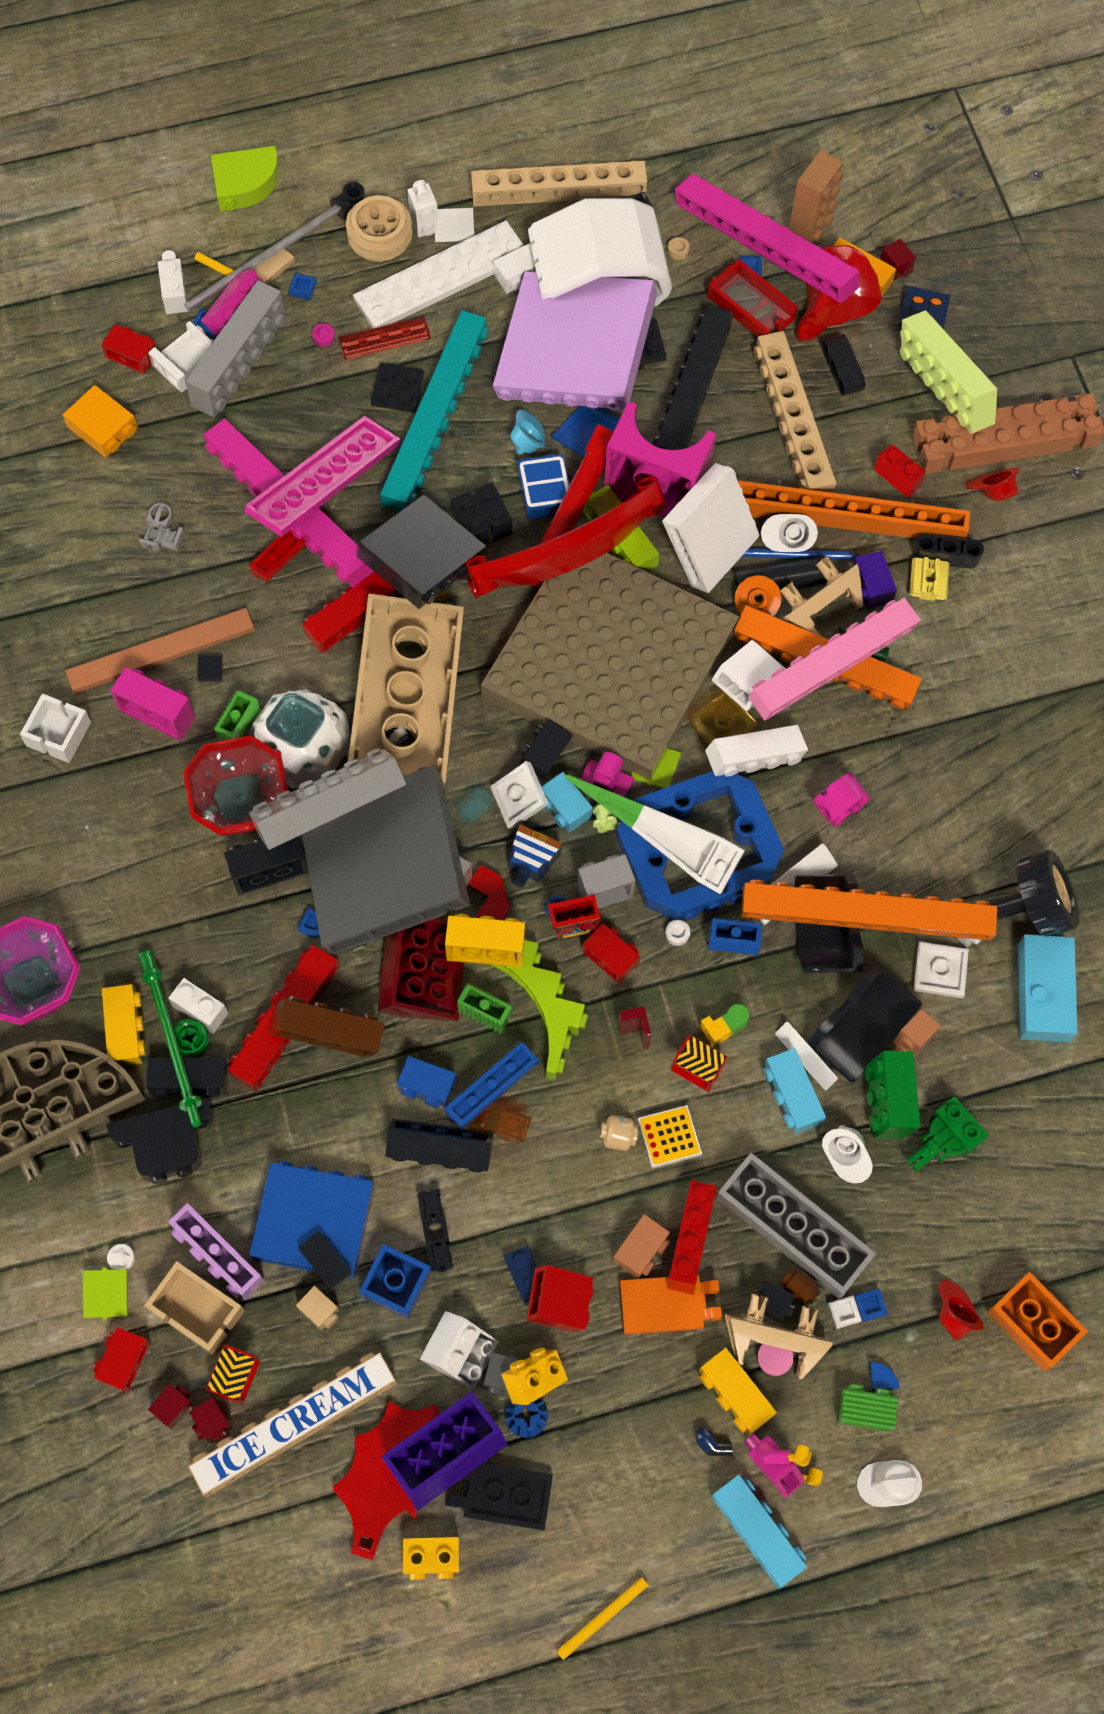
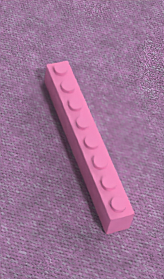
M902 598L897 602L895 600L890 601L883 607V611L879 613L874 611L864 619L865 622L852 624L842 636L839 633L834 635L827 641V645L823 647L821 645L816 646L809 652V656L804 659L802 656L796 658L790 663L791 667L786 670L782 667L771 675V679L766 682L762 679L752 686L753 691L748 698L764 721L914 630L921 619L907 600Z

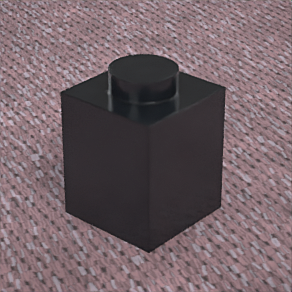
M766 1281L758 1295L759 1300L761 1295L768 1297L764 1315L779 1323L783 1321L784 1317L790 1319L796 1304L792 1303L795 1295Z

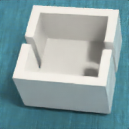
M42 694L20 736L27 747L45 754L48 751L50 756L70 763L91 721L86 710L68 703L64 706L62 701Z

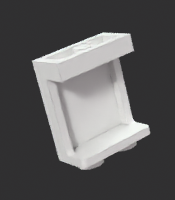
M190 321L186 323L187 331L160 352L154 347L148 352L151 365L181 393L187 389L185 380L214 342V339L210 340L200 326H195Z

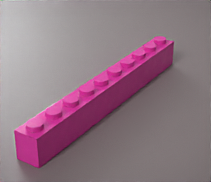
M692 173L675 188L676 203L679 207L838 302L843 303L860 287L859 271L855 267L827 253L821 247L810 243L804 237L793 233L785 226H781L770 217L764 216L753 207L747 206L736 197H732L722 189L708 183L705 179Z
M225 418L203 434L206 441L204 446L211 456L216 455L221 465L226 470L230 469L239 483L242 484L244 482L254 497L260 495L285 476ZM319 508L291 529L297 539L303 538L307 548L313 554L317 553L323 564L327 568L332 567L337 577L343 583L347 582L352 588L374 572L356 557L359 546Z

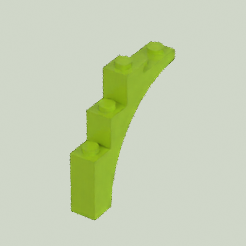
M525 940L522 967L491 966L515 980L524 988L536 1004L544 1021L548 1037L549 1056L546 1078L556 1080L557 1074H562L566 1059L562 1058L564 1049L569 1050L572 1035L568 1033L578 1035L580 1028L585 1029L588 1014L584 1013V1004L561 999L565 983L561 982L562 974L537 968L542 957V952H539V943Z

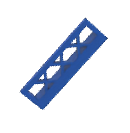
M521 1042L444 1108L446 1117L451 1123L454 1121L463 1129L538 1065L539 1059Z

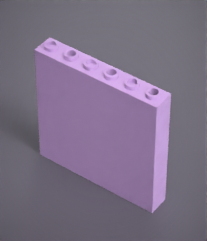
M525 271L493 383L497 397L505 401L522 400L527 403L534 401L550 405L556 403L566 404L567 406H587L589 408L625 409L628 401L631 399L657 297L654 281L600 277L556 298L543 299L540 293L537 273Z

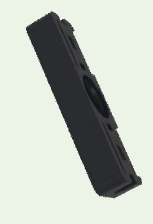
M432 1189L431 1192L421 1191L417 1195L432 1273L454 1269V1263L451 1264L449 1244H446L450 1243L441 1199L440 1196H437L441 1195L439 1189ZM433 1224H439L443 1227V1233L438 1238H433L428 1233L429 1227Z

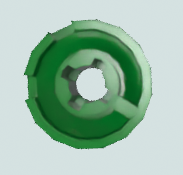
M191 1019L177 1023L178 1025L173 1030L181 1056L185 1058H198L203 1055L210 1043L209 1035L203 1024ZM189 1035L194 1036L192 1043L186 1040Z

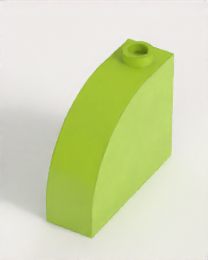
M276 146L211 155L220 211H232L255 205L270 195L278 182L279 164Z

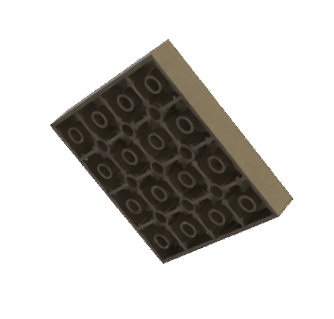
M606 553L582 567L543 582L482 682L481 697L536 725L540 723L544 725L550 719L573 735L570 742L602 757L604 752L614 753L623 760L624 769L651 781L732 639L739 616Z

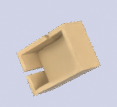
M177 1261L144 1305L151 1313L167 1324H170L174 1329L211 1355L216 1353L228 1336L224 1332L227 1328L231 1331L245 1312L241 1305Z

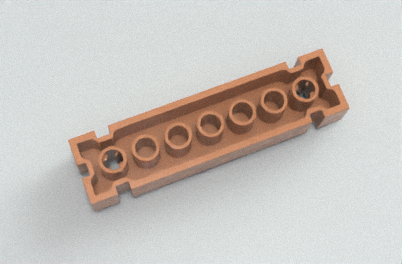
M1091 393L1075 396L1072 402H1069L1066 397L996 408L995 424L972 434L960 425L955 415L943 417L940 423H936L935 419L917 421L912 438L916 451H921L919 457L920 466L922 469H926V474L941 472L943 466H948L949 470L1073 451L1075 445H1080L1081 449L1099 447L1104 436V426L1101 417L1095 416L1098 407L1094 395Z

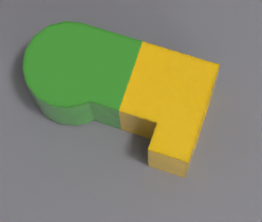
M735 1004L729 1008L725 1015L715 1021L710 1016L701 1020L699 1027L712 1047H715L746 1027L749 1011L745 1006Z

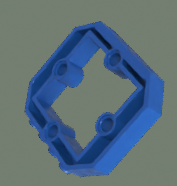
M711 771L633 799L635 802L667 815L671 814L677 819H686L692 814L693 806L727 794L737 816L732 833L733 838L740 845H750L758 863L734 872L725 886L726 891L722 892V894L701 884L672 895L663 876L666 872L668 857L656 847H651L646 839L621 821L617 829L616 840L622 854H626L636 881L635 884L646 908L675 920H682L684 918L685 920H691L703 911L713 912L721 908L722 904L728 902L734 904L742 901L743 887L750 880H761L766 885H770L784 848L752 780L737 774L729 777L725 775L715 776L714 772ZM685 801L688 805L682 807L677 805L676 802ZM748 827L751 829V832L745 833L740 828ZM652 859L659 860L661 864L659 866H653L649 863V861Z

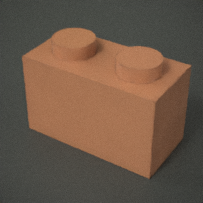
M921 1009L904 1026L893 1044L896 1046L897 1051H913L915 1059L932 1041L941 1025Z
M644 1214L614 1255L613 1262L637 1279L642 1274L647 1276L655 1265L652 1261L657 1253L662 1255L670 1244V1241L667 1240L670 1232Z

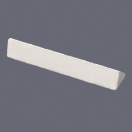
M822 843L771 885H774L776 882H784L790 884V887H794L795 876L827 875L838 864L827 847ZM759 919L764 925L771 921Z

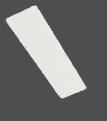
M786 1022L775 1033L789 1050L796 1049L802 1065L824 1090H827L837 1081L838 1077L789 1022Z

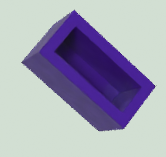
M879 551L855 557L853 566L857 564L859 568L862 599L866 607L871 608L894 600L897 589L883 552Z

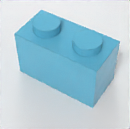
M562 772L541 788L549 804L544 808L546 810L550 809L555 815L554 820L560 828L564 827L570 833L592 817L593 807L575 785L566 779V774Z

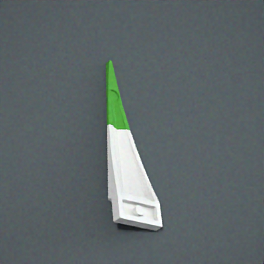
M565 775L566 779L641 835L695 880L722 894L745 849L722 836L571 775Z

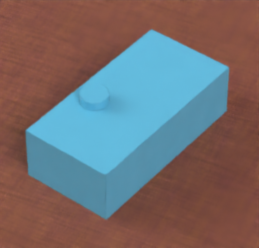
M1024 935L1018 943L1020 1040L1071 1042L1077 1035L1075 937Z

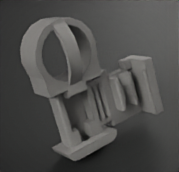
M164 503L154 504L149 509L146 519L149 526L144 539L139 538L141 547L148 548V546H151L152 550L159 551L161 549L160 543L163 548L178 551L185 534L183 528L179 527L177 533L176 531L172 532L169 528L173 522L170 507ZM162 511L169 513L165 520L159 521Z

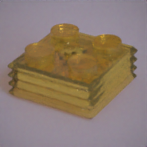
M724 691L692 715L690 719V725L708 745L714 739L752 733L755 731L757 724L750 714ZM719 721H720L721 723L727 722V726H724V725L721 726V725L719 724Z

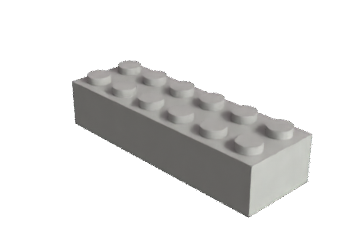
M259 280L255 283L185 380L192 407L214 418L219 411H223L231 394H235L243 377L248 376L255 360L258 361L265 346L272 342L275 332L286 321L284 302L280 290Z
M375 749L367 753V757L362 760L354 759L344 764L345 767L338 771L330 770L322 774V778L315 782L310 780L302 783L296 791L291 793L290 791L283 792L276 796V800L268 804L267 802L257 804L253 807V811L249 812V815L261 840L270 850L405 786L406 782L396 759L385 749Z
M752 1153L747 1156L717 1194L716 1199L838 1299H841L876 1254Z

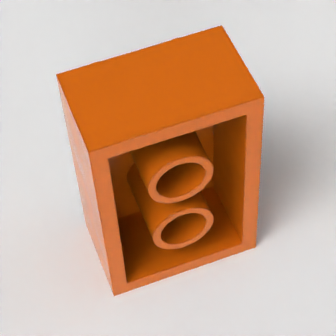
M1031 1272L1023 1276L987 1312L1043 1372L1051 1369L1088 1332Z

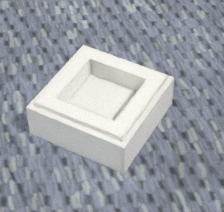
M854 1296L827 1304L835 1329L862 1321Z

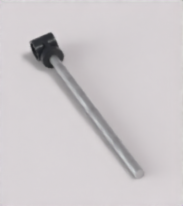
M357 182L347 183L343 187V193L330 200V209L184 304L185 308L191 311L226 288L238 273L255 269L335 215L341 219L347 217L353 206L365 199L364 187Z

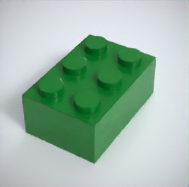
M883 1051L869 1062L865 1068V1079L869 1082L867 1103L871 1106L869 1127L873 1131V1139L903 1140L921 1127L913 1051Z

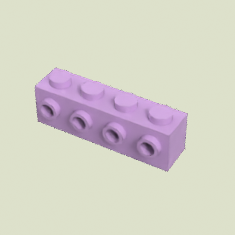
M188 1203L168 1221L174 1229L171 1234L181 1244L186 1241L192 1247L189 1252L199 1262L204 1259L210 1265L207 1270L217 1280L222 1277L228 1283L225 1288L236 1299L241 1296L246 1301L264 1282L261 1275Z

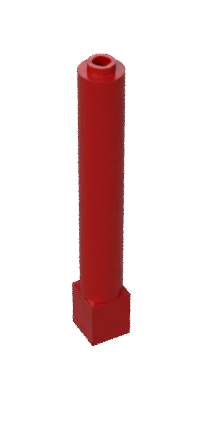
M599 424L597 425L586 447V454L541 543L574 530L606 466L607 445L614 431ZM540 581L529 585L534 588L540 589L544 581Z

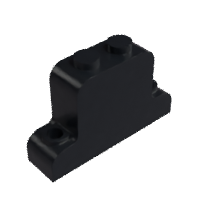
M207 1098L203 1099L202 1104L197 1107L201 1119V1125L197 1128L191 1125L188 1112L180 1110L179 1106L107 1123L108 1135L118 1148L132 1146L137 1171L144 1180L152 1181V1184H159L167 1181V1177L175 1175L187 1177L192 1175L193 1171L197 1170L202 1164L197 1130L208 1127L213 1121L212 1104Z

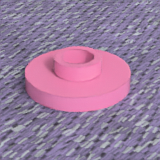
M762 1344L757 1355L758 1364L766 1374L780 1376L791 1368L793 1353L790 1350Z

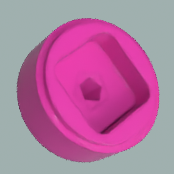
M325 323L316 325L312 330L314 343L320 347L331 345L335 340L333 327Z

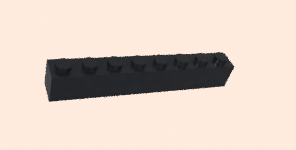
M707 305L705 314H700L697 323L699 330H694L691 339L693 346L692 348H687L684 359L687 361L686 365H681L678 374L680 381L679 383H674L672 390L673 400L669 399L667 402L665 413L668 414L666 418L662 417L659 425L660 435H655L652 445L666 450H681L688 447L729 334L733 312Z

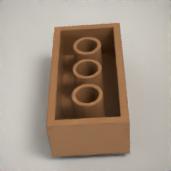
M821 150L797 181L789 225L790 231L804 237L812 244L820 241L824 233L823 230L825 227L829 228L835 218L833 212L837 206L836 198L841 189L839 183L844 175L842 172L843 162Z

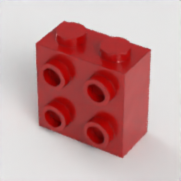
M549 1265L535 1268L526 1321L572 1333L585 1331L590 1319L588 1312L589 1303L594 1293L592 1286L593 1277Z

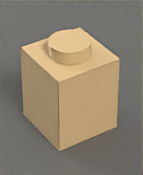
M313 1286L296 1305L298 1310L320 1331L325 1327L329 1329L339 1318L337 1316L339 1313L338 1307L316 1286Z

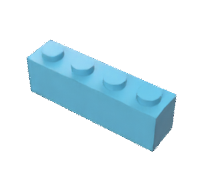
M737 1475L715 1492L711 1498L775 1586L780 1589L807 1568L804 1564V1561L807 1559L797 1546L793 1548L788 1542L789 1534L780 1523L776 1525L771 1519L772 1511L765 1501L761 1500L759 1502L753 1494L755 1488L747 1477L742 1479L740 1475Z

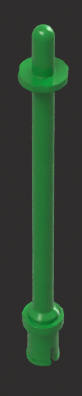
M143 951L138 955L143 971L141 976L143 982L150 986L182 1092L183 1100L180 1101L179 1108L188 1112L191 1125L197 1128L201 1125L197 1107L202 1104L201 1097L193 1096L159 984L162 978L161 970L157 968L154 953L152 951Z

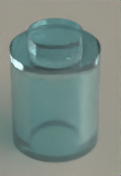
M476 788L455 807V811L467 825L471 826L493 806L491 802L493 798L485 789L480 790Z

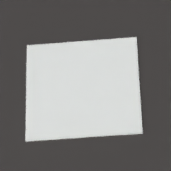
M473 208L437 209L439 231L435 232V242L465 241L474 236Z

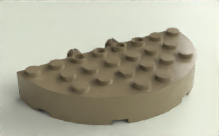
M66 1040L33 1041L1 1052L0 1174L16 1165H20L27 1184L35 1183L32 1173L39 1181L43 1175L34 1157L66 1140L71 1147L74 1158L76 1160L82 1159L83 1156L79 1148H81L85 1156L91 1153L81 1134L83 1131L145 1101V1098L125 1069L105 1053L81 1043Z

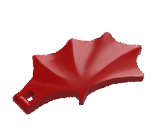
M389 1402L385 1415L378 1426L367 1433L355 1437V1458L352 1467L346 1476L333 1486V1491L345 1504L351 1515L354 1529V1543L351 1554L373 1561L380 1538L392 1520L403 1512L410 1513L413 1520L417 1518L415 1507L392 1476L381 1456L437 1417L438 1407L436 1404L422 1410H405ZM362 1536L373 1540L371 1548L360 1545Z

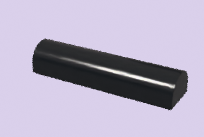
M825 557L738 571L734 574L736 586L738 588L740 583L746 578L755 575L766 576L772 579L779 589L785 588L791 582H793L795 587L827 582L819 568L816 567V564Z

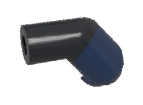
M701 1427L697 1430L695 1439L697 1445L708 1456H732V1442H717L707 1427Z

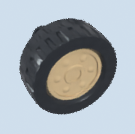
M1051 850L1020 859L1016 868L1020 892L995 900L990 904L991 906H997L998 920L1027 911L1037 931L1046 937L1067 932L1079 925V909L1073 886L1060 858Z

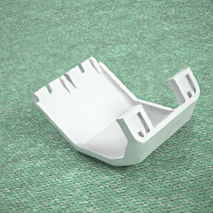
M632 198L583 199L532 223V226L528 229L533 258L536 263L535 268L540 293L543 299L556 298L600 277L646 276L653 279L657 291L654 306L659 305L665 300L672 290V282L659 225L653 207Z

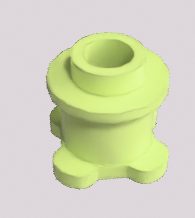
M598 803L593 808V814L596 816L593 827L597 828L598 833L617 830L620 822H617L614 814Z

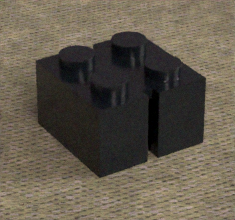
M493 482L475 489L474 495L467 492L451 499V513L455 521L484 545L489 543V526L492 528L493 541L513 533L512 518Z

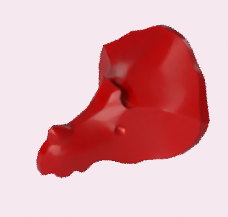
M849 245L827 246L823 248L827 253L838 257L841 261L855 267L859 271L860 287L843 303H840L806 283L808 299L806 311L800 320L796 332L798 341H811L816 336L821 335L827 327L840 325L846 321L866 316L880 304L882 295L877 274L868 258L858 249Z

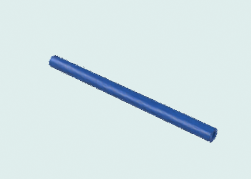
M748 548L741 557L814 559L828 556L830 560H854L855 551L806 550L801 552H777L769 548Z

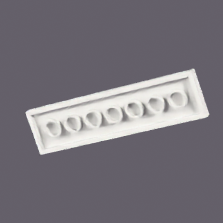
M504 221L353 294V300L373 330L377 332L493 275L494 260L524 245L509 223Z

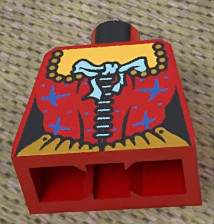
M595 895L548 904L553 929L558 939L592 933L601 919Z

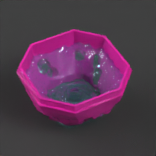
M23 916L0 928V1020L23 1026L29 1022L47 1017L68 1003L80 971V966L59 925Z

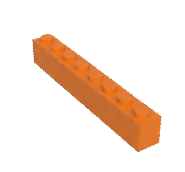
M745 605L734 630V637L737 638L738 642L746 645L753 640L769 655L772 653L781 656L780 659L787 663H791L800 656L804 659L810 655L809 652L818 645L823 647L828 644L827 641L829 640ZM868 657L831 681L837 682L839 680L846 683V686L854 691L861 689L868 692V696L873 699H884L891 702L890 705L897 709L903 710L906 708L909 710L922 678L875 658Z

